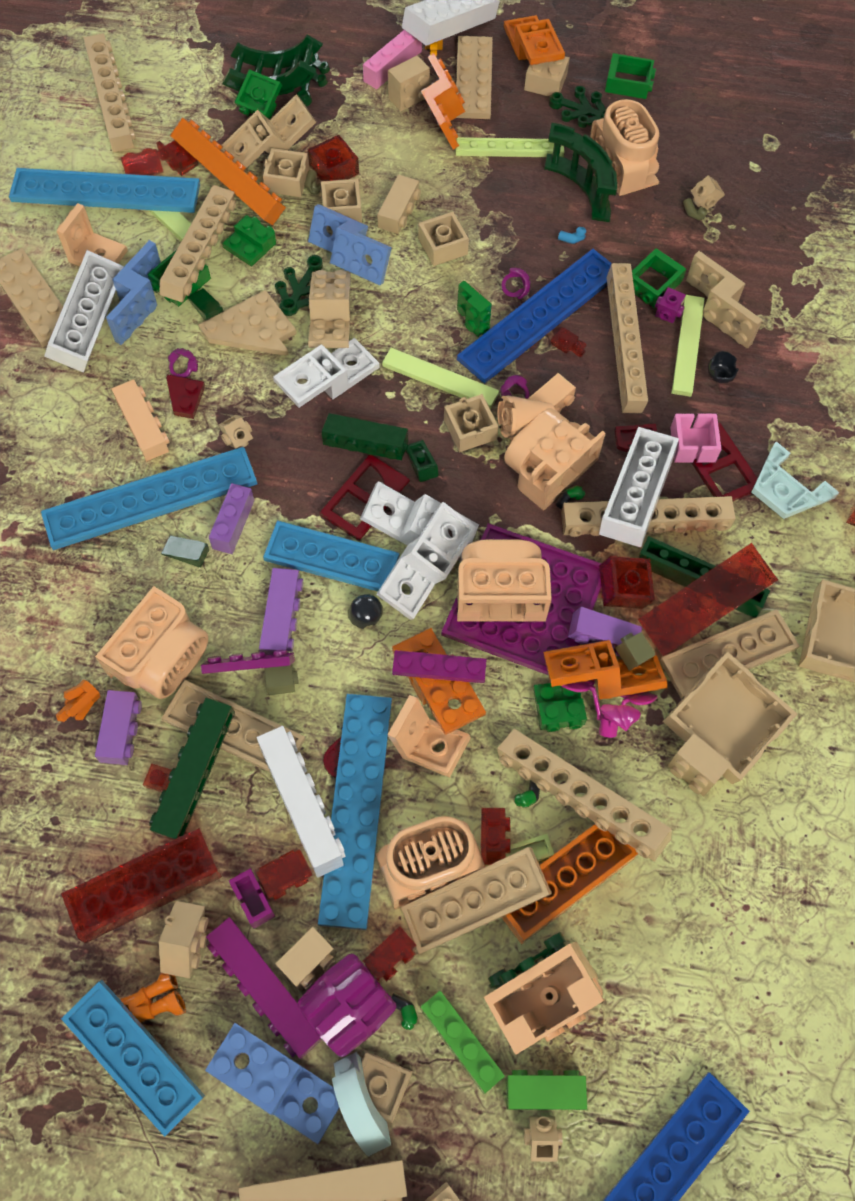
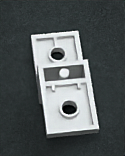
M353 338L349 341V348H338L332 353L321 344L273 376V379L282 391L300 408L323 391L332 399H335L380 367L379 362ZM348 361L356 362V364L353 366L347 365L346 363ZM299 379L308 380L305 384L297 383Z
M378 481L373 488L360 520L408 545L419 538L441 503L426 494L414 502ZM383 507H390L392 515H387ZM461 515L478 529L479 524ZM445 527V536L451 538L448 533L449 528ZM476 531L474 532L473 536H472L471 539L469 540L468 544H470V543L473 542V539H474V536H475V534H476ZM462 553L457 560L459 562H462Z
M442 502L419 538L407 545L376 595L408 619H414L434 585L447 578L477 527L446 503ZM445 527L452 531L451 538L445 536ZM402 584H407L410 587L409 595L402 592Z

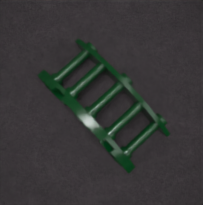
M307 34L300 43L289 49L270 52L252 49L237 42L231 53V57L237 59L234 69L230 68L222 84L240 91L247 75L241 73L244 62L256 66L255 72L260 74L263 67L274 68L273 76L269 78L282 84L278 95L291 93L295 88L306 85L315 75L316 69L310 66V62L323 43ZM291 67V70L281 74L282 68Z
M551 123L548 142L554 143L553 153H547L544 170L566 176L585 192L591 205V220L610 222L611 208L609 195L616 196L617 174L612 167V160L606 151L588 135L584 134L582 136L576 133L574 128ZM561 145L573 150L572 161L560 156ZM580 156L588 163L587 169L579 165Z

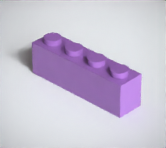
M272 569L259 646L260 652H265V655L273 654L276 650H287V653L293 652L294 639L291 636L292 631H296L297 618L294 617L295 611L300 609L298 592L303 590V579L300 578L299 570Z

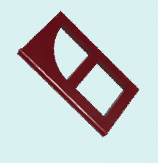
M719 422L721 449L728 455L704 466L701 462H697V459H694L691 463L713 497L732 496V501L751 494L758 478ZM735 464L748 484L722 495L709 474Z
M369 455L319 512L320 516L358 541L363 538L372 526L361 521L355 527L332 512V510L347 492L367 504L370 494L355 485L370 466L374 468L381 476L384 485L398 493L410 482L409 478L373 455ZM384 506L383 510L385 511L388 506Z

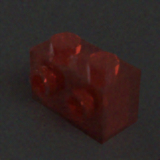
M505 808L481 809V856L485 865L498 862L506 858V853H511L510 839H506V832H510V817H506Z
M297 847L253 870L268 899L273 897L274 900L286 895V889L294 885L298 888L309 882L308 877L313 875L301 850Z
M399 926L363 960V964L379 983L383 980L388 982L398 972L396 968L402 962L407 964L416 955L414 951L417 949V945Z

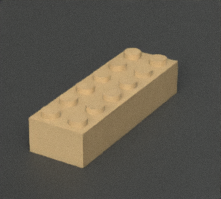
M403 1159L239 1188L240 1201H403L402 1197H407Z

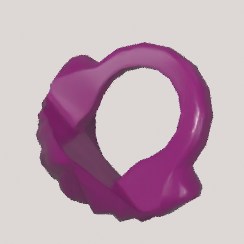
M510 268L509 274L503 278L501 283L503 292L507 296L517 297L518 300L526 297L530 291L531 282L529 275L521 268ZM511 277H521L524 288L519 289L517 292H509L506 288V281Z
M177 348L168 356V361L170 362L169 369L173 376L187 378L192 371H198V360H196V356L191 351ZM180 356L189 359L187 370L183 374H177L173 368L174 363Z
M519 375L508 377L500 388L501 397L512 396L508 389L517 384L524 389L525 398H529V390L526 386L527 380Z

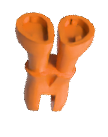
M161 973L158 979L146 988L142 987L138 992L120 999L140 1023L148 1019H154L156 1015L164 1012H170L175 1016L186 1013V1006L181 994L178 991H174L178 989L175 975ZM171 992L155 1002L152 1000L157 995Z

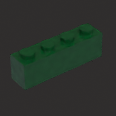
M331 413L328 414L321 431L323 445L401 461L408 445L407 428Z

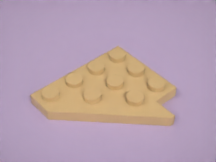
M266 290L198 325L199 330L209 343L284 356L288 355V349L282 342L296 335V329Z

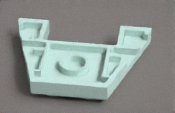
M775 442L753 487L752 493L783 519L837 497L839 492L826 481L811 492L783 470L779 465L791 453L778 442Z

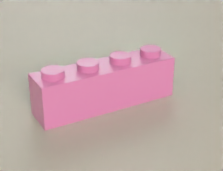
M403 30L363 64V81L377 90L388 81L389 69L422 52V42L406 30Z

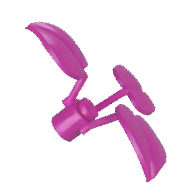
M594 679L562 686L575 692H585L588 690L592 692L597 720H600L599 734L608 738L617 736L618 726L627 731L633 723L640 719L641 712L626 705V703L646 705L657 699V695L647 691L621 696L624 699L619 706L606 704L600 708L596 688L593 686L595 684Z

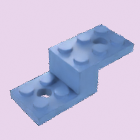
M316 205L314 207L308 242L332 252L331 264L375 284L381 285L384 283L392 247L367 237V225L322 205ZM327 226H330V227H331V229H332V231H333V234H332V235H330V234L327 232V230H326V227H327ZM366 254L371 257L372 264L366 261Z
M150 240L112 279L120 302L106 316L115 342L120 345L131 337L135 329L141 326L146 317L154 312L157 307L148 273L158 266L161 260L156 243Z
M236 1023L232 1026L205 1070L270 1115H275L317 1144L320 1143L340 1108L334 1087ZM241 1053H246L250 1060L248 1066L244 1069H238L235 1064L236 1057ZM309 1097H314L318 1102V1108L312 1114H308L303 1108L304 1101Z

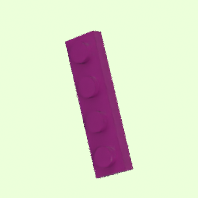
M276 650L270 655H265V652H255L249 657H243V654L230 655L228 659H221V656L208 657V660L201 664L202 674L290 666L295 662L294 652L287 653V650Z
M395 650L392 675L485 683L487 659Z

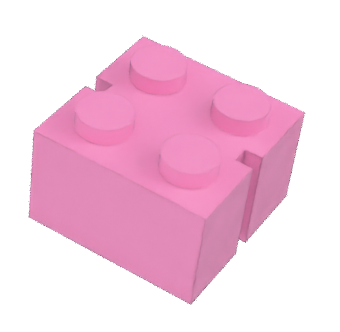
M675 414L670 427L671 436L679 438L674 463L693 462L694 459H697V462H716L721 452L717 414H698L691 429L694 414Z

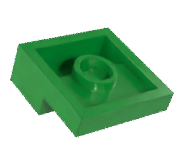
M249 69L234 103L238 106L239 112L246 116L249 113L254 114L259 110L270 120L277 106L275 100L282 84Z
M246 215L234 226L235 232L222 243L225 250L252 267L276 244L275 231L269 225L266 227L261 225L257 217L253 216L251 218Z
M462 281L458 284L457 310L460 315L465 316L467 330L479 337L490 329L492 303L466 281Z
M551 683L533 686L540 730L556 732L560 728L565 727L574 730L582 728L586 724L587 715L584 699L581 698L580 692L571 691L562 686L552 687Z

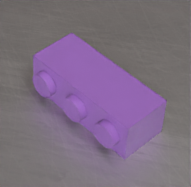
M231 483L209 535L212 549L233 555L254 503L251 488Z
M580 607L572 615L568 638L575 639V642L579 644L610 640L614 653L620 657L615 647L622 643L620 639L631 632L635 636L642 631V627Z
M107 691L95 757L100 763L128 765L129 758L133 756L134 746L132 739L133 736H136L138 730L136 718L142 709V702L135 692Z

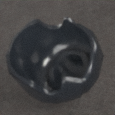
M726 351L715 353L708 364L710 377L717 383L725 384L733 381L739 368H736L737 358Z
M370 594L356 597L348 609L349 620L353 625L361 629L370 625H376L383 615L381 602Z

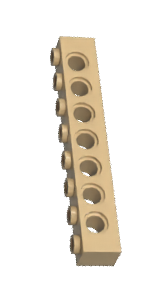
M104 33L83 37L112 151L134 148L133 140H136L133 128L129 129V127H132L130 115L126 116V114H129L126 102L123 103V101H126L124 92L119 90L122 88L120 77L116 78V76H119L117 66L113 65L116 62L110 40L106 41Z
M216 185L212 186L160 279L161 296L183 302L186 295H190L192 284L197 282L199 270L202 271L204 269L205 259H209L212 246H216L218 235L223 233L224 223H228L230 212L235 210L236 200H234V191Z
M612 263L606 278L622 413H642L648 402L632 269L631 264Z
M732 496L659 499L647 532L663 533L665 531H675L680 533L687 530L703 532L709 529H717L719 531L730 529L736 519ZM609 501L564 503L561 512L563 534L572 537L584 534L599 536L602 518ZM581 519H587L589 522H584Z
M513 729L497 748L499 761L507 768H513L523 779H530L536 783L541 791L554 795L561 804H568L575 809L579 816L591 819L599 829L609 831L615 835V838L624 845L629 844L643 858H650L656 861L671 841L672 829L516 729ZM522 756L528 757L526 759H519ZM540 768H546V769H547V770H545V771H538V769H540ZM559 780H564V781H566V782L563 783V784H558V783H556V782L559 781ZM577 793H585V794H586V795L581 796V797L576 796ZM598 805L605 806L604 809H596L595 807ZM618 818H623V819H625L626 821H625V822H622V823H619V822H616L615 820L618 819ZM638 831H643L646 833V835L638 836L635 833Z

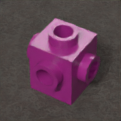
M668 287L664 296H659L655 307L658 308L655 316L673 324L676 317L680 318L685 309L683 303L686 294Z

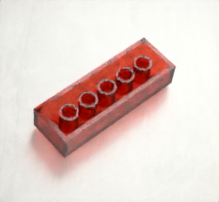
M750 543L640 617L638 621L664 657L778 581V579L754 545Z
M198 828L61 893L78 940L87 943L222 878V875L203 832Z

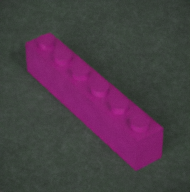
M230 917L206 936L210 942L207 945L208 949L215 958L218 955L222 957L225 963L221 966L230 977L235 974L240 981L237 987L245 997L249 994L255 1000L252 1006L261 1017L265 1014L271 1022L268 1024V1027L276 1037L280 1034L286 1041L283 1046L292 1058L297 1055L302 1059L323 1040L302 1014L295 999Z

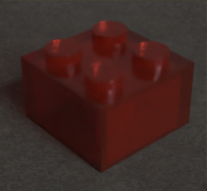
M340 135L307 149L309 166L317 173L321 181L349 180L359 175V158Z
M610 556L599 565L603 606L643 609L655 600L650 559Z

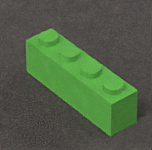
M441 991L420 1007L421 1012L483 1094L505 1077Z

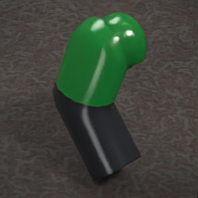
M578 485L565 489L557 500L556 506L562 509L563 504L568 503L571 498L582 499L585 496V491Z
M530 780L529 790L515 796L514 802L516 806L527 808L535 804L539 799L540 789L536 783Z
M393 993L391 998L396 1003V1009L401 1011L402 1027L406 1030L413 1029L418 1020L414 1004Z

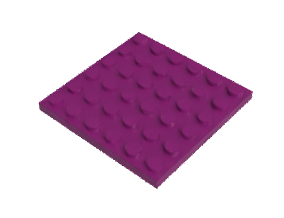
M488 523L481 540H526L535 543L541 549L542 559L550 567L551 603L546 621H457L458 599L456 597L441 636L548 675L543 652L580 645L575 642V639L568 638L572 615L580 607L593 610L609 566Z

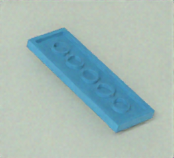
M277 521L263 559L266 562L378 592L397 563L400 554Z
M103 980L99 981L61 1018L164 1137L204 1098L205 1095Z

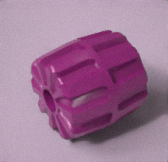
M353 953L348 954L328 969L298 1001L299 1009L330 1049L340 1057L346 1056L370 1038L397 1007L394 1000L380 985L378 980Z

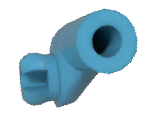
M578 227L576 232L572 234L560 231L558 240L575 244L585 239L586 229Z

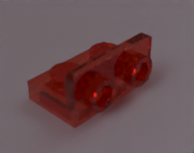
M173 140L167 145H164L161 141L156 142L159 158L162 161L165 160L173 171H177L181 176L199 165L198 160L177 141Z
M147 148L140 153H127L124 157H120L125 174L152 176L164 173L157 149Z

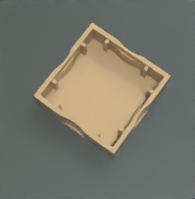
M823 579L816 587L799 667L855 683L854 588Z
M727 651L718 658L663 722L685 742L695 733L728 760L731 766L722 776L731 784H734L744 778L761 758L766 747L779 737L797 716V713L774 692L760 684L753 674Z

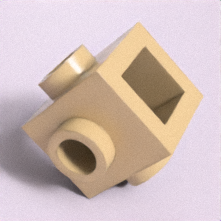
M709 175L698 182L691 190L694 196L693 202L698 207L702 206L707 210L713 207L725 195L718 182Z
M234 415L218 425L223 433L221 438L227 446L229 445L235 449L245 447L249 444L248 441L253 439L250 434L252 432L250 425L241 416Z
M529 1116V1128H524V1144L529 1145L531 1161H558V1146H562V1129L557 1128L555 1116Z

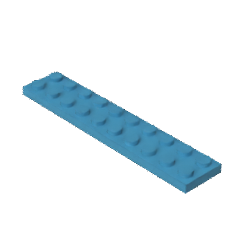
M17 168L9 199L11 202L70 206H76L78 203L87 207L195 213L200 180L199 178Z
M241 447L42 510L41 514L50 546L53 550L226 495L231 483L248 488L257 485V480L245 448Z
M347 694L331 815V821L336 834L333 836L334 840L340 839L346 857L342 858L344 866L324 875L318 926L367 930L388 741L387 734L389 732L392 698L356 694Z

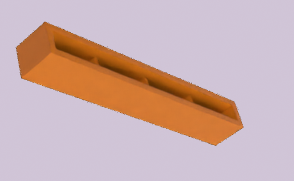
M182 117L170 136L225 186L234 191L263 220L274 225L286 208L281 203L282 198L274 192L272 194L268 192L270 188L262 181L259 184L256 175L251 171L247 173L245 171L246 167L238 160L236 162L233 161L235 157L227 150L223 152L221 150L223 146L216 140L212 142L210 140L211 136L203 129L202 131L198 130L200 126L192 119L187 121Z

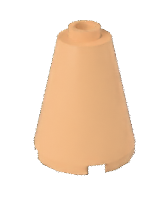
M509 395L502 396L503 401L498 403L497 410L498 425L503 426V430L500 432L504 437H514L542 411L549 408L556 411L557 409L552 403Z

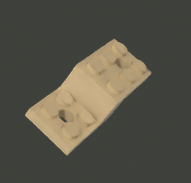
M295 95L271 120L257 110L222 144L223 148L221 150L223 152L227 150L235 157L233 161L236 162L238 160L247 168L264 151L270 154L271 148L288 150L316 121L302 100ZM296 118L295 122L291 124L292 119ZM244 146L243 151L240 152V148Z
M698 251L693 257L686 281L708 297L702 316L721 329L722 332L735 339L737 343L748 349L755 339L762 319L738 303L745 283Z
M318 270L312 272L309 294V348H317L321 344L325 348H349L351 272L337 270L335 272Z

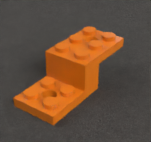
M537 15L504 21V29L518 60L528 59L530 65H537L565 58L563 47L549 19L539 20Z
M433 53L428 59L439 80L421 92L454 150L459 146L456 141L458 135L454 127L450 129L452 126L450 121L466 112L462 106L465 102L461 94L458 93V88L442 59L437 60Z
M432 628L392 646L393 652L398 650L447 655ZM407 676L422 705L428 704L444 735L486 715L484 707L469 682ZM452 699H457L461 706L458 709H452L448 706V702Z
M610 640L543 652L552 687L594 679L599 700L667 688V680L657 655L629 671L622 659H616Z

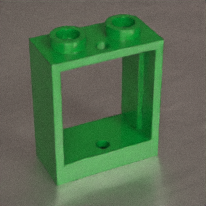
M613 53L605 92L646 99L648 92H652L654 81L651 79L654 80L656 68H653L654 60ZM616 72L645 76L646 81L639 82L616 78L615 76Z
M656 248L632 270L635 295L646 304L656 308L655 304L659 296L663 297L668 287L675 289L683 281L686 268ZM649 267L669 279L659 290L654 289L639 278Z
M176 250L148 273L153 291L156 293H160V279ZM206 264L202 271L199 270L197 282L192 284L190 295L198 291L211 279L209 268ZM186 295L183 302H179L167 297L164 298L169 303L173 302L175 305L179 307L187 300L188 296Z

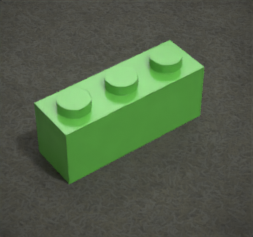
M512 1070V1075L506 1076L507 1110H587L586 1076H579L578 1070H564V1076L553 1075V1070H538V1075H528V1070Z

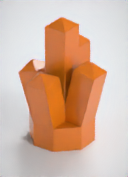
M82 680L77 686L64 691L65 706L56 714L57 721L65 722L70 716L76 720H83L92 705L101 697L100 693L87 680Z

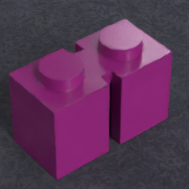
M251 868L228 880L253 929L276 917Z

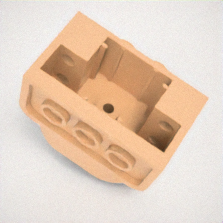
M628 99L613 102L606 109L604 118L593 121L590 138L595 140L612 160V167L617 174V193L621 196L659 184V180L655 175L659 170V163L656 160L659 149V129L647 109L639 102Z
M552 408L542 411L511 441L504 455L505 463L519 474L518 489L542 510H545L565 489L570 487L599 459L606 434L604 431H601L594 437L589 433L590 425L587 423L579 425L576 422H569V420Z
M479 540L468 544L463 549L462 562L459 564L457 621H546L551 603L550 567L542 559L541 549L535 543L526 540Z
M153 586L95 657L111 679L115 676L125 686L142 688L156 698L164 699L177 690L197 665L206 650L208 634L190 621L184 606L180 602Z
M449 816L436 817L401 830L392 838L389 844L383 846L375 854L394 909L407 905L485 868L478 845L467 823Z
M577 942L568 944L484 997L515 1055L543 1038L548 1042L565 1032L563 1026L567 1025L570 1029L586 1019L584 1013L604 1001L603 990L599 984L597 974Z

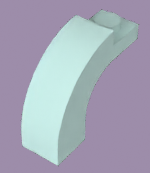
M355 1052L335 1062L336 1077L332 1078L335 1095L344 1120L355 1141L367 1156L390 1146L391 1140L388 1125L377 1111L368 1093L361 1057Z

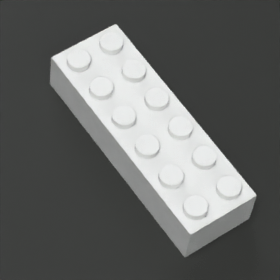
M424 0L405 7L402 28L427 46L495 19L500 0Z
M88 250L86 251L48 342L44 357L84 373L116 292L112 279L124 266Z
M638 427L603 515L599 535L634 546H642L675 456L679 438Z
M281 726L256 737L316 877L318 878L344 866L342 858L346 857L344 848L339 838L334 840L333 836L336 835L334 826L329 816L324 817L326 812L320 795H314V793H317L314 787L315 784L310 773L305 774L307 770L301 753H295L298 750L291 731L286 733L284 727Z

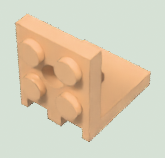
M78 203L57 229L68 261L77 266L81 265L87 250L97 255L104 253L105 255L102 257L118 264L128 251L126 245L94 233L85 207Z
M409 695L387 734L403 759L449 778L471 739L469 734L460 730L444 735L438 722L429 719L418 698ZM445 744V748L441 752H434L436 745Z

